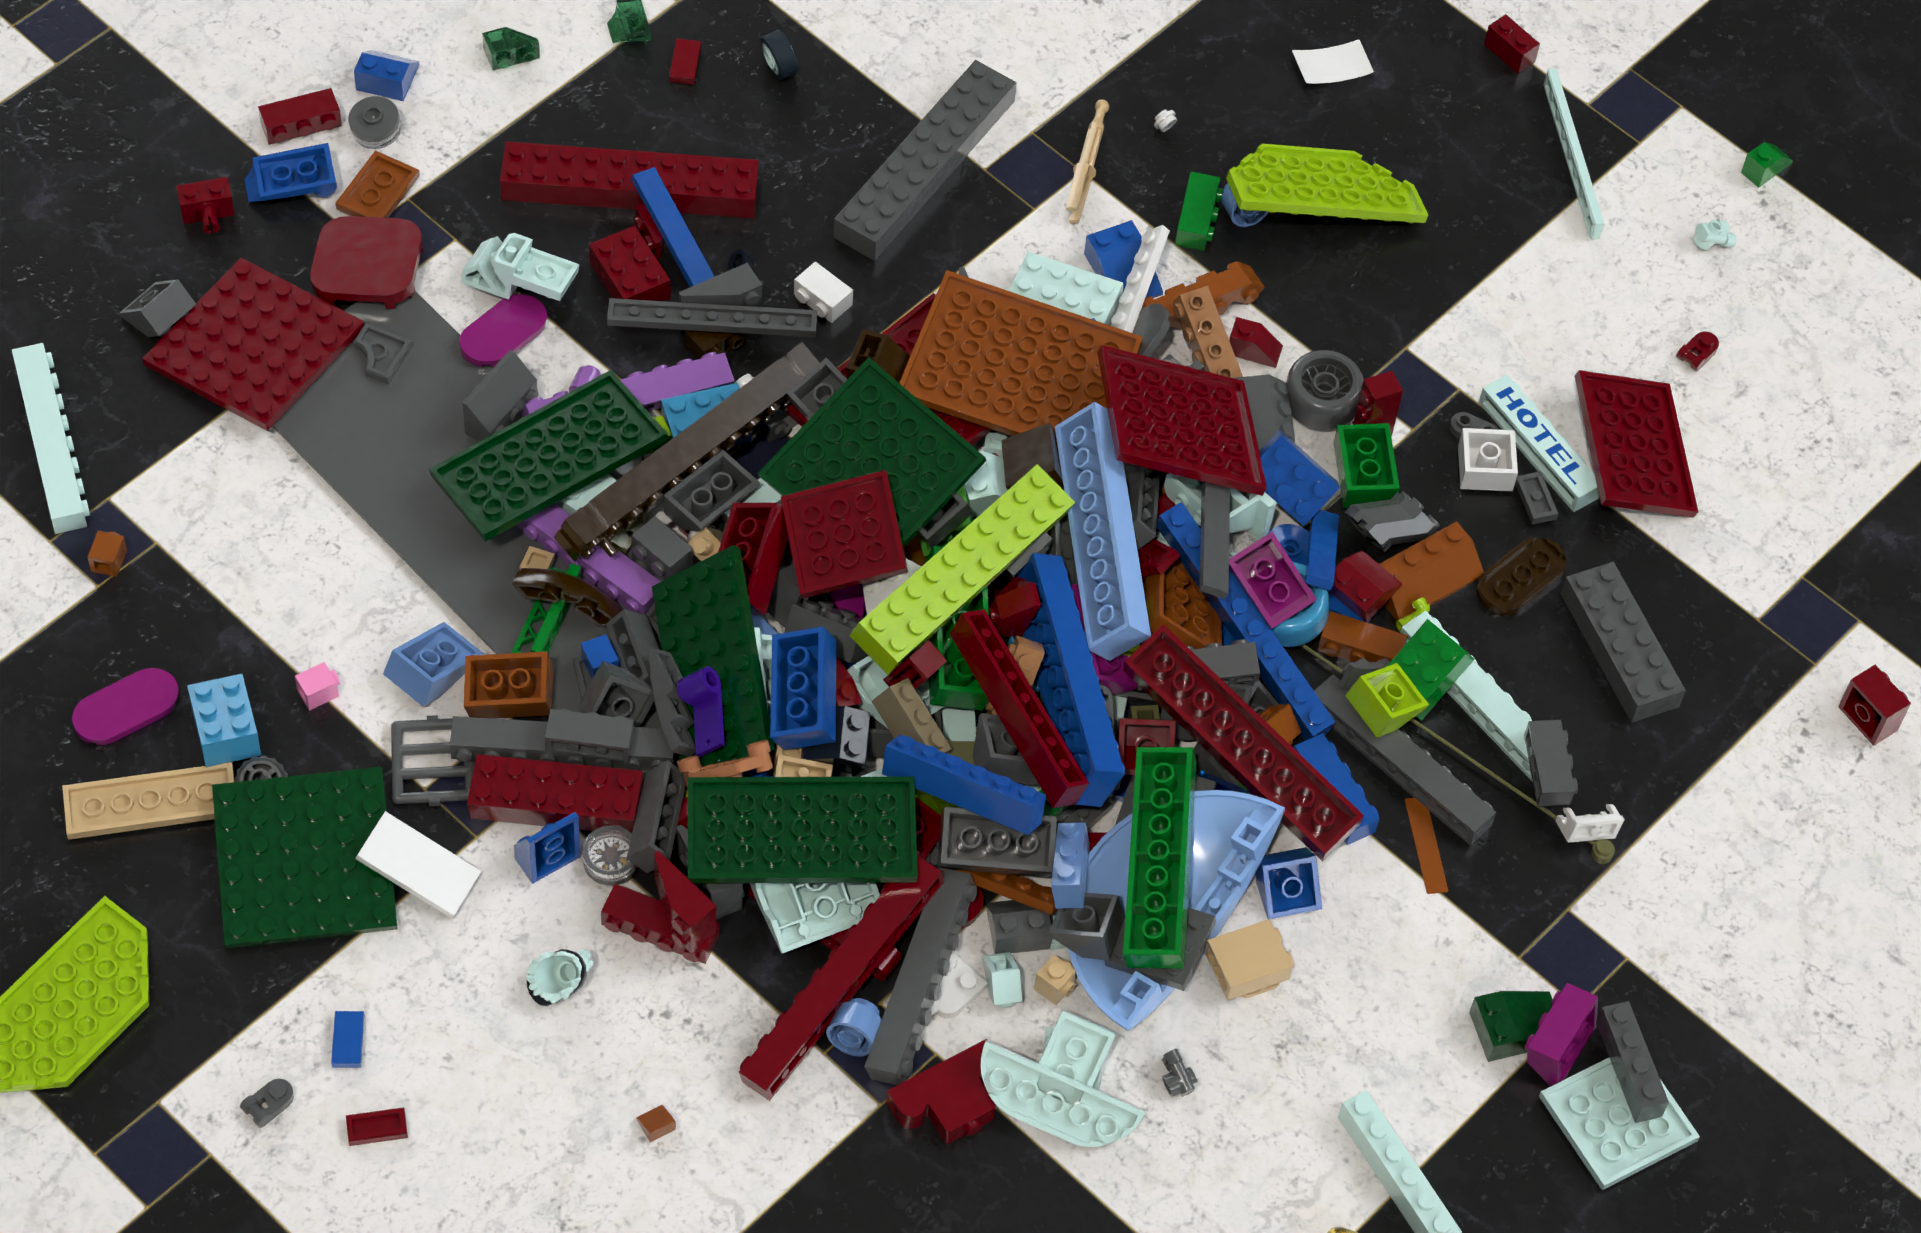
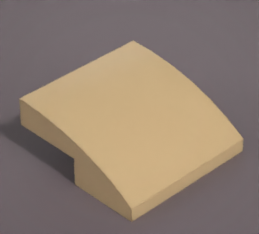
M776 744L773 777H831L833 765L801 759L802 747L783 750Z

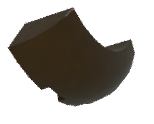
M522 568L517 572L512 583L525 600L533 599L558 603L560 599L575 605L574 611L588 618L597 627H607L606 624L622 611L620 605L604 591L581 578L564 572L540 568Z

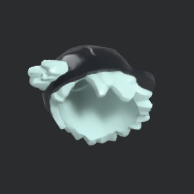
M560 949L555 952H546V954H541L539 958L533 959L529 969L526 971L528 974L526 977L527 988L532 999L540 1006H549L561 999H568L570 995L582 988L587 978V972L594 963L592 959L590 960V951L581 949L577 953L572 950Z

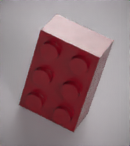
M636 226L589 244L590 264L612 299L666 301L671 299L670 279Z

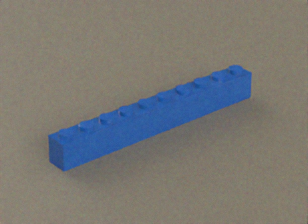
M1180 502L1159 515L1156 527L1169 546L1180 555L1178 559L1199 587L1201 529L1184 504ZM1229 570V588L1225 599L1202 592L1235 641L1248 640V643L1255 642L1260 677L1279 704H1290L1304 740L1306 741L1322 733L1325 735L1335 724L1334 719Z

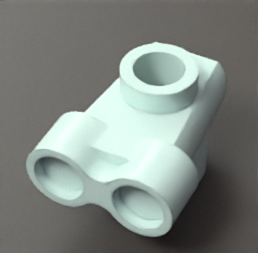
M1711 220L1709 223H1700L1696 226V234L1693 238L1695 243L1704 250L1710 249L1714 243L1721 244L1724 247H1733L1736 244V236L1729 232L1727 221Z

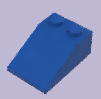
M1130 220L1087 235L1084 255L1095 274L1123 282L1124 292L1127 284L1126 279L1131 273L1135 262L1134 257L1142 243V236L1133 221ZM1156 271L1145 298L1150 296L1155 298L1163 295Z
M576 812L555 823L546 824L541 831L532 836L521 838L514 845L515 860L532 884L581 857L579 818Z

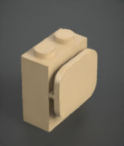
M1270 919L1207 940L1205 955L1227 1001L1239 996L1250 998L1277 988L1280 982L1290 978L1292 968L1294 967L1293 958L1289 951L1285 952L1282 946L1281 933L1278 928L1273 927Z

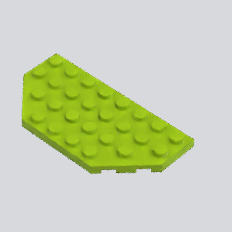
M1261 144L1254 154L1250 153L1242 159L1239 166L1232 167L1226 177L1239 209L1245 211L1256 210L1270 213L1283 212L1294 215L1309 214L1315 216H1336L1339 218H1360L1363 220L1376 219L1388 222L1403 221L1408 223H1426L1428 213L1414 184L1407 180L1401 183L1391 177L1392 172L1376 163L1371 166L1362 161V155L1355 151Z
M106 896L0 996V1093L68 1087L149 1007L147 928Z

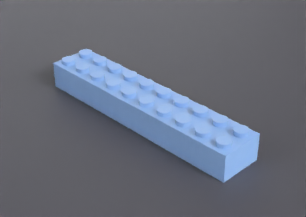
M1093 402L1056 425L1055 432L1064 491L1075 501V504L1068 511V519L1089 651L1111 661L1147 640L1151 636L1124 464L1122 461L1116 460L1108 410Z

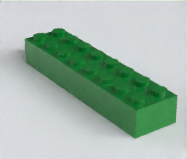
M1137 747L1123 956L1127 968L1184 969L1196 759L1193 747Z

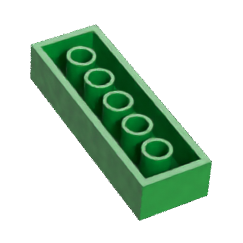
M933 546L924 564L943 547ZM987 587L928 639L947 660L929 677L930 705L983 711L989 701L950 636L951 630L962 613L985 609L989 616Z

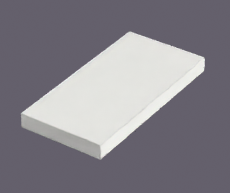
M386 811L355 858L451 919L481 873L476 867Z

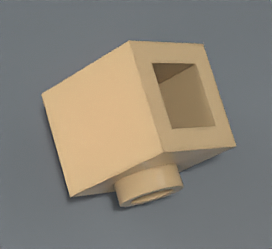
M1053 955L1036 973L1034 990L1057 1005L1064 996L1068 997L1076 986L1074 982L1076 970L1069 961Z

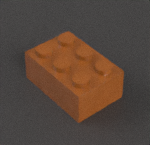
M548 652L466 656L464 708L469 717L507 718L546 716L550 714L553 697V663Z

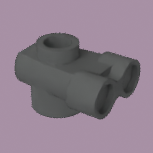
M1178 1049L1165 1053L1162 1061L1170 1073L1162 1076L1169 1095L1174 1097L1181 1094L1183 1097L1194 1092L1193 1084L1197 1083L1196 1077L1190 1067L1185 1069Z

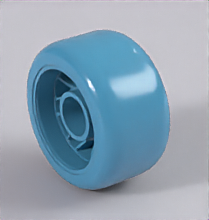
M1293 562L1305 581L1306 565ZM1307 584L1317 600L1271 629L1283 647H1296L1306 644L1322 632L1329 617L1328 590Z

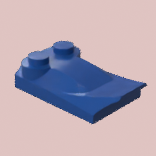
M328 143L253 157L252 168L245 178L248 201H265L314 193L319 197L332 195L337 189V183Z

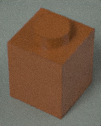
M97 531L88 554L91 572L114 577L118 576L127 553L124 536L116 532Z

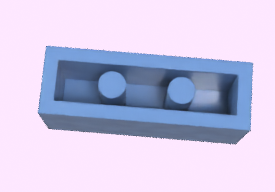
M1086 822L1058 823L1051 882L1056 909L1084 908L1090 850Z

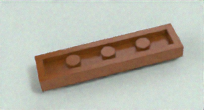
M955 870L970 873L976 886L1050 915H1053L1058 910L1055 908L1052 887L1039 885L1027 877L1004 873Z

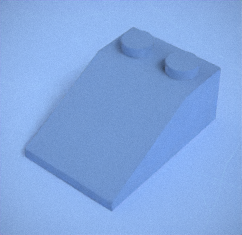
M443 622L392 650L383 675L424 707L441 697L465 674L466 656L484 655V653Z

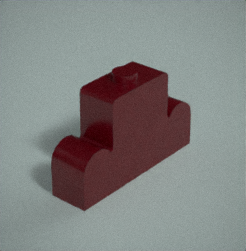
M987 1039L887 1090L886 1104L898 1123L906 1129H915L923 1124L925 1117H928L942 1140L949 1144L965 1135L972 1136L981 1130L982 1126L993 1121L996 1104L989 1096L981 1074V1055Z

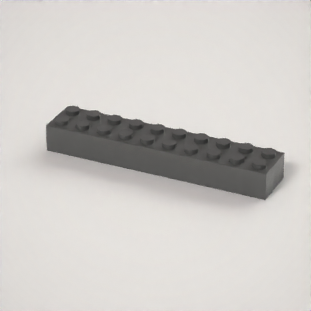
M975 59L834 218L833 238L876 261L1015 102L1017 82Z

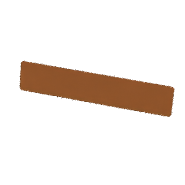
M1406 798L1405 804L1427 894L1448 892L1430 812L1417 799Z

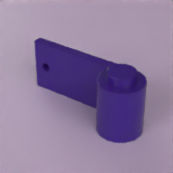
M707 666L680 679L677 686V693L680 699L693 706L696 756L698 757L725 745L721 682L717 672Z

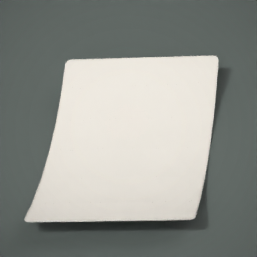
M1360 40L1323 49L1292 50L1306 83L1340 82L1373 73Z

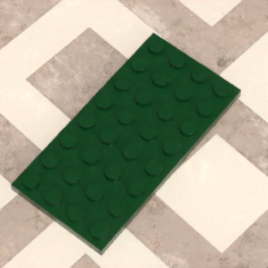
M609 370L435 465L429 471L434 481L486 542L668 441V435L613 371Z
M732 545L652 586L662 651L671 653L683 678L707 666L713 668L720 678L725 745L699 757L701 767L748 757L749 754L746 746L762 740H768L771 751L775 750L773 740L770 738V719L740 547ZM685 702L694 720L693 706ZM693 723L687 730L695 744ZM679 754V759H680V760L683 759V758L688 757V756H684V755Z
M914 776L688 777V879L693 884L917 882Z

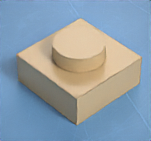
M529 546L519 568L520 570L522 568L550 569L555 561V554Z

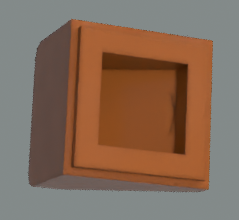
M663 1105L636 1117L650 1142L676 1130V1121Z

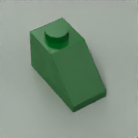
M1763 142L1747 154L1741 173L1759 188L1790 166L1793 160L1776 145Z

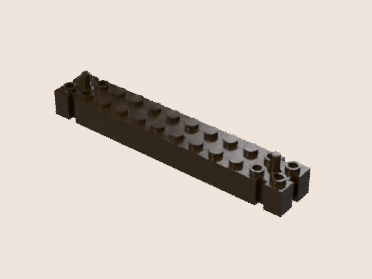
M801 342L783 358L778 359L591 499L584 507L579 508L567 517L562 523L561 529L554 536L556 541L574 562L581 557L584 559L589 558L597 551L596 547L598 545L602 547L609 557H613L618 550L611 540L617 535L616 532L622 526L624 529L630 527L642 511L644 514L651 511L664 494L722 450L726 453L729 452L736 445L735 442L740 437L742 440L746 439L755 431L754 428L759 423L763 426L774 417L773 413L778 409L781 411L786 409L791 404L787 392L820 362Z

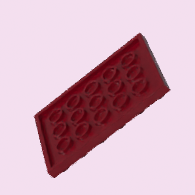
M1579 370L1574 377L1601 505L1694 518L1699 511L1670 384Z

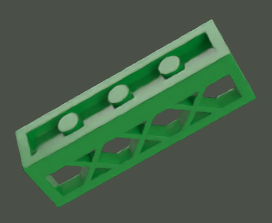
M572 563L567 572L553 567L550 568V570L564 572L581 578V566ZM559 599L558 603H552L549 611L544 612L541 605L545 601L535 600L511 653H524L520 651L522 646L534 642L531 652L549 653L571 603ZM544 620L540 631L534 634L531 628L532 624Z

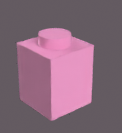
M325 662L295 675L297 691L309 711L339 697L338 685L341 684L335 670H329Z

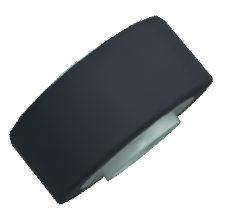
M780 30L760 38L764 57L779 80L798 72V63L794 51L786 36Z

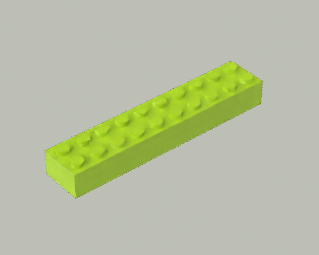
M1037 464L864 617L849 636L889 675L1006 570L1038 537L1048 532L1075 504V501Z

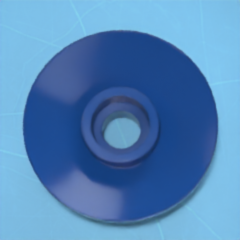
M1282 524L1274 527L1270 532L1274 533L1291 561L1307 565L1310 532L1294 524Z

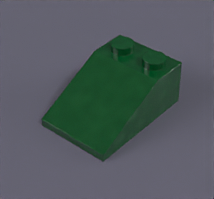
M1498 991L1474 997L1469 1013L1488 1062L1527 1053L1525 1045L1529 1036L1537 1033L1542 1015L1545 1012L1549 1013L1552 1008L1551 1003L1553 999L1550 991Z

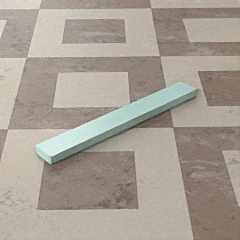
M1557 68L1548 69L1543 86L1583 218L1591 240L1600 239L1604 221Z

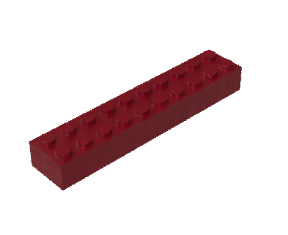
M506 141L500 178L501 200L636 210V206L643 204V201L631 181V177L633 174L655 167L680 213L754 218L759 160Z
M1164 624L1124 661V672L1252 795L1285 807L1281 822L1322 862L1362 823L1364 815Z

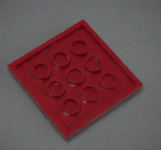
M886 470L781 496L799 592L802 599L908 572Z

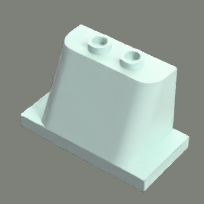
M1171 473L1167 474L1164 483L1167 496L1175 505L1182 502L1196 523L1201 526L1202 481L1179 475L1176 476ZM1230 488L1229 533L1247 530L1257 540L1269 534L1277 502L1265 492L1263 496L1250 493L1249 499H1247L1238 490Z

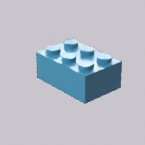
M738 383L661 399V415L665 419L672 439L739 389ZM751 435L744 440L740 437L735 442V446L751 443Z
M242 674L187 685L206 767L261 755L258 733Z

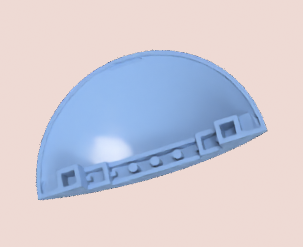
M1223 790L1195 791L1188 907L1216 916V924L1209 939L1215 938L1246 891L1274 837L1285 807L1270 800L1241 792ZM1132 814L1116 824L1089 853L1085 890L1087 893L1118 895L1124 918L1126 916ZM1205 945V947H1204V949H1203V952H1202L1200 958H1201V957L1203 956V954L1205 953L1206 945ZM1068 949L1077 977L1088 996L1104 1014L1127 1031L1152 1013L1175 989L1154 982L1137 971L1132 975L1105 966L1104 960L1082 958Z

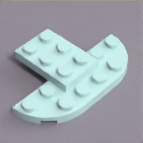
M1062 1009L1039 1063L987 1040L985 1041L981 1055V1074L989 1096L1002 1111L1022 1122L1075 1145L1100 1147L1126 1137L1138 1126L1145 1115V1110L1092 1087L1116 1035L1113 1031Z

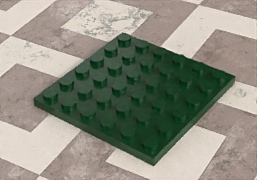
M868 357L760 470L758 475L778 494L785 496L886 470L903 548H905L987 460L984 455Z
M382 767L212 784L225 948L398 929L393 882L355 859L386 811Z

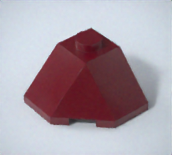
M1015 577L994 599L992 605L988 608L989 618L1000 636H1023L1041 606L1036 583L1025 581L1022 577Z

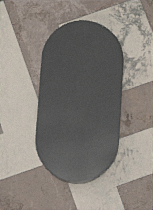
M1161 304L1148 305L1139 313L1133 330L1134 334L1143 337L1137 353L1139 355L1151 357L1169 330L1170 321H1168V317H1171L1170 312Z

